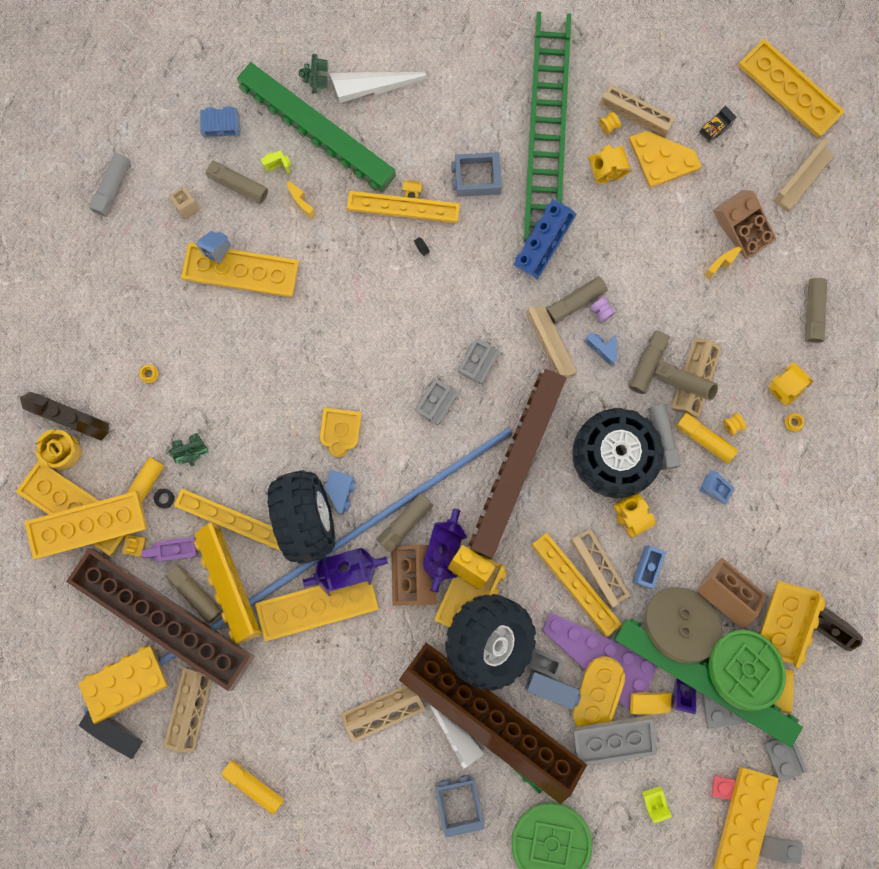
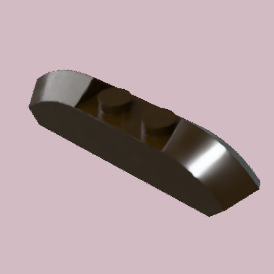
M31 391L20 397L22 409L102 441L109 433V423Z
M824 607L823 611H820L818 616L819 624L815 630L846 651H852L862 645L863 637L850 624L826 607Z

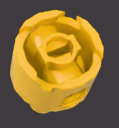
M607 145L601 148L600 153L592 154L588 157L596 184L609 183V180L613 178L614 181L619 180L631 172L623 146L612 148V145Z
M792 362L785 369L786 371L782 376L778 374L768 386L769 391L784 407L796 400L805 392V387L809 388L814 382L795 362Z
M48 430L36 442L37 449H35V454L38 460L43 465L60 471L73 467L82 455L78 440L73 435L62 430Z
M639 493L628 496L612 505L617 514L615 517L621 526L625 525L627 528L625 529L630 539L656 525L653 514L649 513V507Z

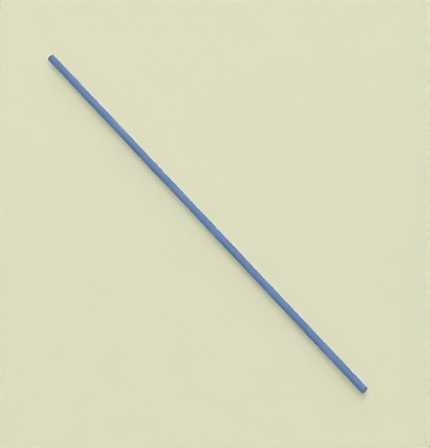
M508 427L337 540L334 550L327 554L326 557L415 499L420 493H424L513 434ZM319 560L301 564L248 599L251 607L317 564ZM221 617L209 626L217 630L226 623L223 617ZM168 652L158 659L160 666H163L176 656ZM87 706L83 708V711L86 714L88 710Z

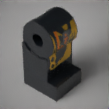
M725 105L716 116L702 127L699 133L710 143L733 125L737 117Z

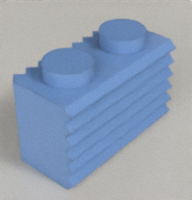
M226 106L223 109L207 107L205 110H200V132L202 136L240 135V116L237 108Z
M650 545L645 546L632 583L647 589L655 588L654 585L658 580L659 570L662 569L661 566L663 565L662 562H664L663 558L667 554L666 551Z

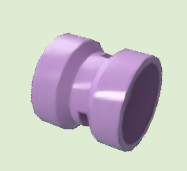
M602 297L590 307L594 313H597L601 323L616 313V310L608 305L606 297Z

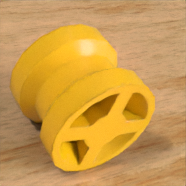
M613 111L608 113L607 117H602L598 120L601 130L606 135L611 134L614 129L621 128L620 120Z
M737 412L731 418L723 420V425L731 436L736 435L739 430H745L747 427L744 419Z

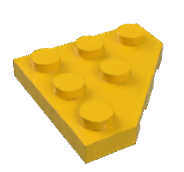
M647 130L630 136L628 139L649 189L696 172L702 168L695 150Z

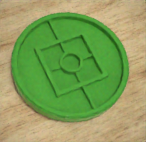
M749 630L732 631L722 636L711 650L709 673L712 683L720 696L730 705L744 711H760L773 705L782 695L786 683L785 666L778 650L764 636Z
M545 802L529 808L518 819L512 833L511 848L513 858L519 869H586L592 854V838L586 822L574 809L556 802Z

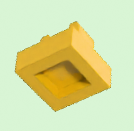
M404 180L403 190H406L405 197H408L410 192H414L415 198L418 199L419 192L423 188V182Z
M126 535L122 554L142 557V550H145L147 538Z

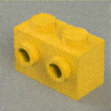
M462 545L447 569L481 590L495 569V566L488 559L477 555L471 548Z

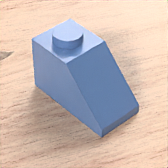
M210 231L196 243L203 256L218 264L221 263L231 246L228 237L219 231L218 233Z

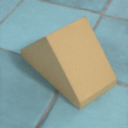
M185 186L169 196L184 220L200 210Z

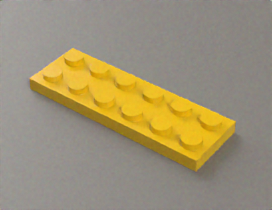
M763 39L738 64L739 68L818 139L845 112L843 108L766 39Z
M188 242L181 279L293 298L300 262L295 259L228 249L223 260L218 264L203 256L195 243Z
M39 460L16 491V493L49 515L100 501L54 469L43 465ZM126 535L93 545L107 555L113 556Z
M138 491L24 521L33 560L148 529Z
M368 581L337 589L330 591L331 596H328L319 586L255 603L264 641H270L379 610L373 584L369 585Z
M739 766L713 869H756L779 778Z

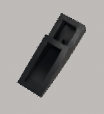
M88 710L78 725L96 739L130 759L134 758L143 743V740L116 720L107 718L94 724Z

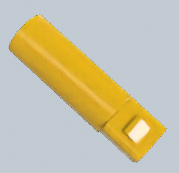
M687 412L675 426L682 434L690 437L726 464H729L738 452V449Z
M148 457L127 493L138 491L142 504L165 465Z
M231 760L220 774L228 783H232L272 815L276 813L285 800L234 760Z

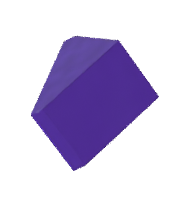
M676 678L671 708L696 714V690Z

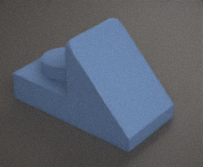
M591 332L586 337L584 342L612 367L617 361L616 335L606 345L598 334L594 335Z
M712 470L700 487L702 493L725 505L734 490V487L718 472Z

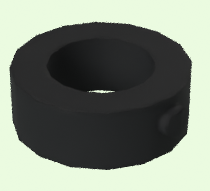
M421 237L414 240L416 247L423 256L430 253L428 246Z
M158 489L154 495V502L158 507L170 508L174 502V495L170 490ZM163 493H167L169 496V500L165 504H161L159 501V497Z

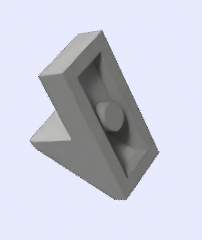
M536 648L533 649L531 655L533 657L530 664H527V667L559 680L566 661Z
M764 835L759 856L784 864L785 862L801 864L803 843Z

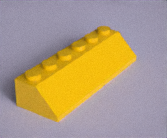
M210 522L194 534L196 538L194 544L196 549L202 553V565L205 569H208L210 574L208 581L211 587H215L217 593L215 594V599L218 605L222 606L224 611L222 612L223 620L229 624L231 629L229 636L236 644H243L261 636L262 633L222 530L219 526Z

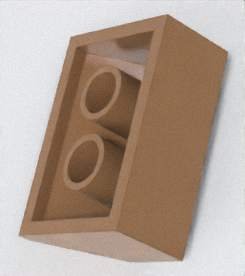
M428 545L397 546L392 551L393 606L437 604L436 593L430 591L433 579L424 570L423 566Z
M723 558L719 559L697 589L702 597L710 601L741 629H744L758 617L767 597L765 593Z

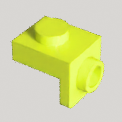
M281 150L275 153H268L261 159L266 172L283 165L287 174L290 173L289 166L292 164L288 156H284Z
M661 786L642 792L646 810L653 823L672 817Z

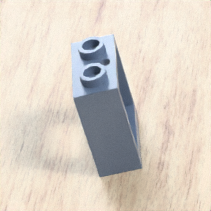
M499 152L455 155V161H451L452 173H455L456 179H452L453 190H456L457 197L501 194L502 183ZM491 162L493 184L461 185L460 164Z
M532 670L524 688L527 692L570 709L578 706L581 699L579 689Z
M470 775L458 777L457 781L450 782V779L439 781V785H435L445 838L485 829L474 777L470 778ZM471 785L477 819L448 825L441 791Z

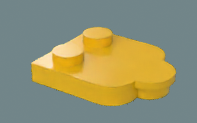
M324 407L320 441L323 445L328 446L332 456L342 457L347 453L348 449H353L357 446L362 412Z

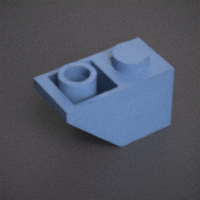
M330 470L325 490L338 513L344 515V512L349 510L351 500H348L350 492H354L356 482L353 481L354 477L351 475Z

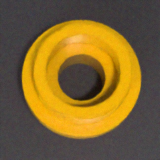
M151 364L144 365L139 371V377L145 383L155 382L159 375L158 369ZM152 371V376L147 377V372Z
M791 413L785 418V426L789 431H800L804 427V418L798 413ZM792 419L797 422L796 426L791 424Z

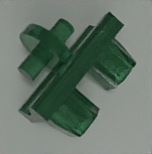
M312 54L311 69H309V64H304V68L299 69L298 73L303 78L304 83H309L310 79L312 93H318V89H326L328 85L327 76H318L319 72H328V60L318 59L317 54Z
M197 433L190 435V443L184 445L182 440H176L171 443L172 449L169 450V454L173 457L175 463L181 462L185 464L189 462L190 466L193 467L196 466L195 460L201 458L200 455L209 452L206 444Z

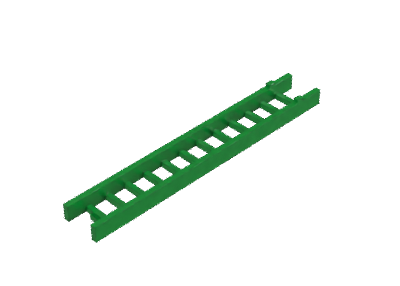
M541 12L536 14L523 243L529 237V228H535L537 223L530 221V210L545 211L547 206L546 204H531V192L555 193L556 201L562 203L571 38V14L569 13L566 15L565 33L540 31ZM540 38L564 39V50L540 48ZM539 54L564 56L563 66L539 65ZM538 71L563 73L562 83L538 82ZM537 88L562 90L561 101L537 99ZM536 105L561 107L560 118L536 116ZM535 123L560 124V135L535 134ZM534 140L559 141V152L534 151ZM533 157L558 159V170L533 168ZM532 175L557 176V187L532 186Z

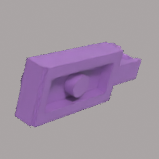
M189 537L156 542L152 544V549L142 550V558L153 557L154 562L197 557L198 551L194 544L196 538Z

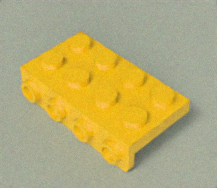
M488 559L495 566V569L481 590L458 575L457 578H452L434 621L450 627L453 622L452 618L456 612L459 613L462 609L461 607L467 601L471 602L473 598L485 594L490 596L498 594L497 584L499 581L503 582L507 573L504 570L505 565Z
M777 580L759 632L760 635L764 636L775 646L784 662L793 664L794 668L800 669L801 664H804L806 661V649L812 644V632L814 629H817L819 613L825 607V600L821 591Z
M151 646L141 647L134 655H126L120 659V662L114 665L109 664L103 667L101 672L89 674L83 678V681L78 683L94 724L169 686L157 659L155 648Z

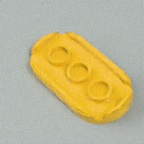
M607 656L597 657L586 667L579 689L581 699L578 706L573 708V718L577 727L613 720L625 683L623 667L614 658Z

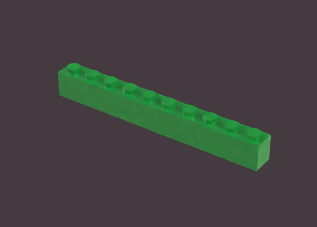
M252 62L237 77L239 88L242 92L251 94L258 104L262 105L263 103L267 106L269 112L273 115H279L286 125L295 127L301 136L304 137L306 135L314 146L322 147L329 157L338 159L345 169L350 168L354 171L353 173L357 178L366 180L373 190L377 191L378 189L383 193L396 177L393 167Z
M633 618L630 621L624 619L613 638L615 641L792 748L803 729V726L798 724L799 719L789 713L787 716L780 713L782 709L774 704L760 711H744L730 705L715 689L709 673V664L704 661L686 664L668 658L654 646L647 631L640 628L642 625L640 622Z

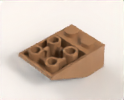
M741 190L713 210L721 228L734 245L741 248L740 252L745 259H749L776 240L775 234L754 191Z

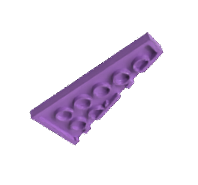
M553 613L549 614L542 631L584 670H586V667L593 659L601 656L614 658L621 664L625 674V683L619 702L630 711L631 693L648 690L657 666L615 641Z

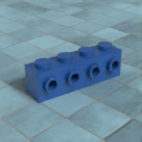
M552 199L546 206L541 219L536 223L531 236L527 238L525 246L521 253L517 255L513 265L538 280L577 214L570 207Z

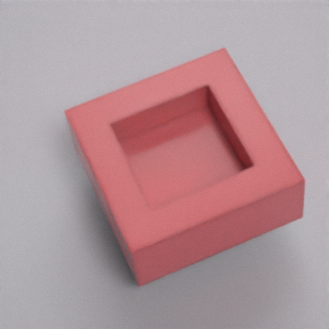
M714 775L711 796L731 800L735 779Z

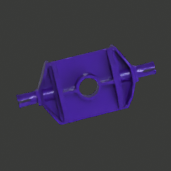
M453 509L451 518L447 519V521L434 524L423 562L424 570L433 579L430 591L435 593L439 592L442 580L457 578V575H452V571L447 568L457 554L461 540L468 538L460 524H458L461 512L458 509Z
M363 548L329 556L318 561L316 571L313 574L314 577L303 579L304 587L314 584L319 585L328 596H331L330 591L368 581V584L371 585L376 571L375 568L388 564L387 558L385 556L374 559ZM343 565L349 566L345 571L339 570Z

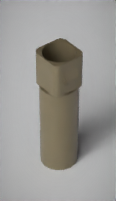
M214 160L211 161L206 170L208 178L259 204H262L267 197L268 188Z
M597 276L556 303L554 302L547 308L552 322L556 324L559 321L565 320L567 316L607 292V286L603 279Z
M824 278L809 279L805 342L822 343L825 340L827 279Z
M658 330L653 332L629 383V389L639 394L646 393L664 349L668 346L669 335Z
M664 361L660 363L654 373L659 381L708 401L713 400L718 392L717 383Z
M420 493L376 540L391 553L434 505Z
M175 565L165 575L170 584L174 585L178 592L208 624L213 622L222 613V610L180 565Z

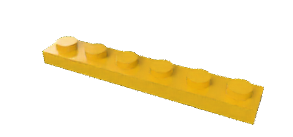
M349 191L347 211L458 224L460 203Z
M181 488L174 504L175 507L280 550L271 525Z
M547 532L530 545L605 637H608L622 624Z

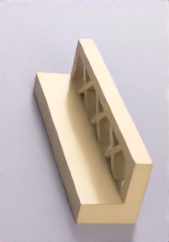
M611 84L600 102L601 106L665 138L675 120V117ZM660 118H664V119L668 120L669 123L665 122L664 120H662V119H660Z
M826 138L822 140L773 200L787 212L834 156L833 153L825 148L829 142Z
M543 305L536 309L534 307L529 308L527 311L528 319L554 372L565 377L576 374L573 363L545 306Z
M694 338L684 370L711 381L722 348L710 339ZM711 349H714L713 355H712V357H711V356H710ZM707 366V373H706V375H705L704 370H705V367ZM677 388L671 409L687 412L691 416L699 418L705 399ZM695 401L696 406H695V409L692 410L691 408H692L693 402Z
M591 528L570 540L610 608H613L630 596ZM587 534L592 539L591 548L585 547L581 540ZM592 552L601 554V565L594 562L591 557ZM602 569L611 571V582L604 579L601 574ZM612 587H620L624 595L616 599L612 592Z
M183 668L164 748L176 752H194L212 681L197 670ZM204 676V684L200 686L201 678ZM199 697V704L195 706L196 699ZM194 717V724L190 726L191 719ZM190 737L188 747H184L186 739Z
M404 685L341 713L344 727L354 743L425 711V707L420 696ZM418 702L419 706L412 709L408 708L410 704ZM392 712H399V714L394 717L390 716ZM377 719L381 720L379 724H371L373 721ZM357 728H363L361 732L356 734L352 732V730Z

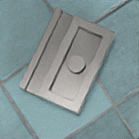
M475 338L458 372L482 384L500 350Z
M435 378L417 405L415 412L439 425L456 399L458 392Z
M777 739L763 743L775 775L779 778L778 782L781 783L807 772L796 743L793 744L792 748Z

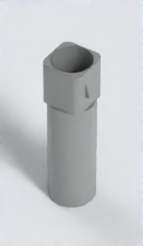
M118 153L113 154L89 206L94 213L107 217L131 162L127 157Z
M663 404L648 408L652 425L659 431L662 438V446L664 447L661 470L681 466L667 405Z

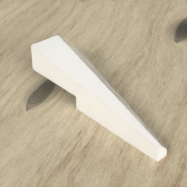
M425 72L329 73L339 103L371 93L378 95L426 79Z
M431 706L463 769L484 755V752L471 735Z

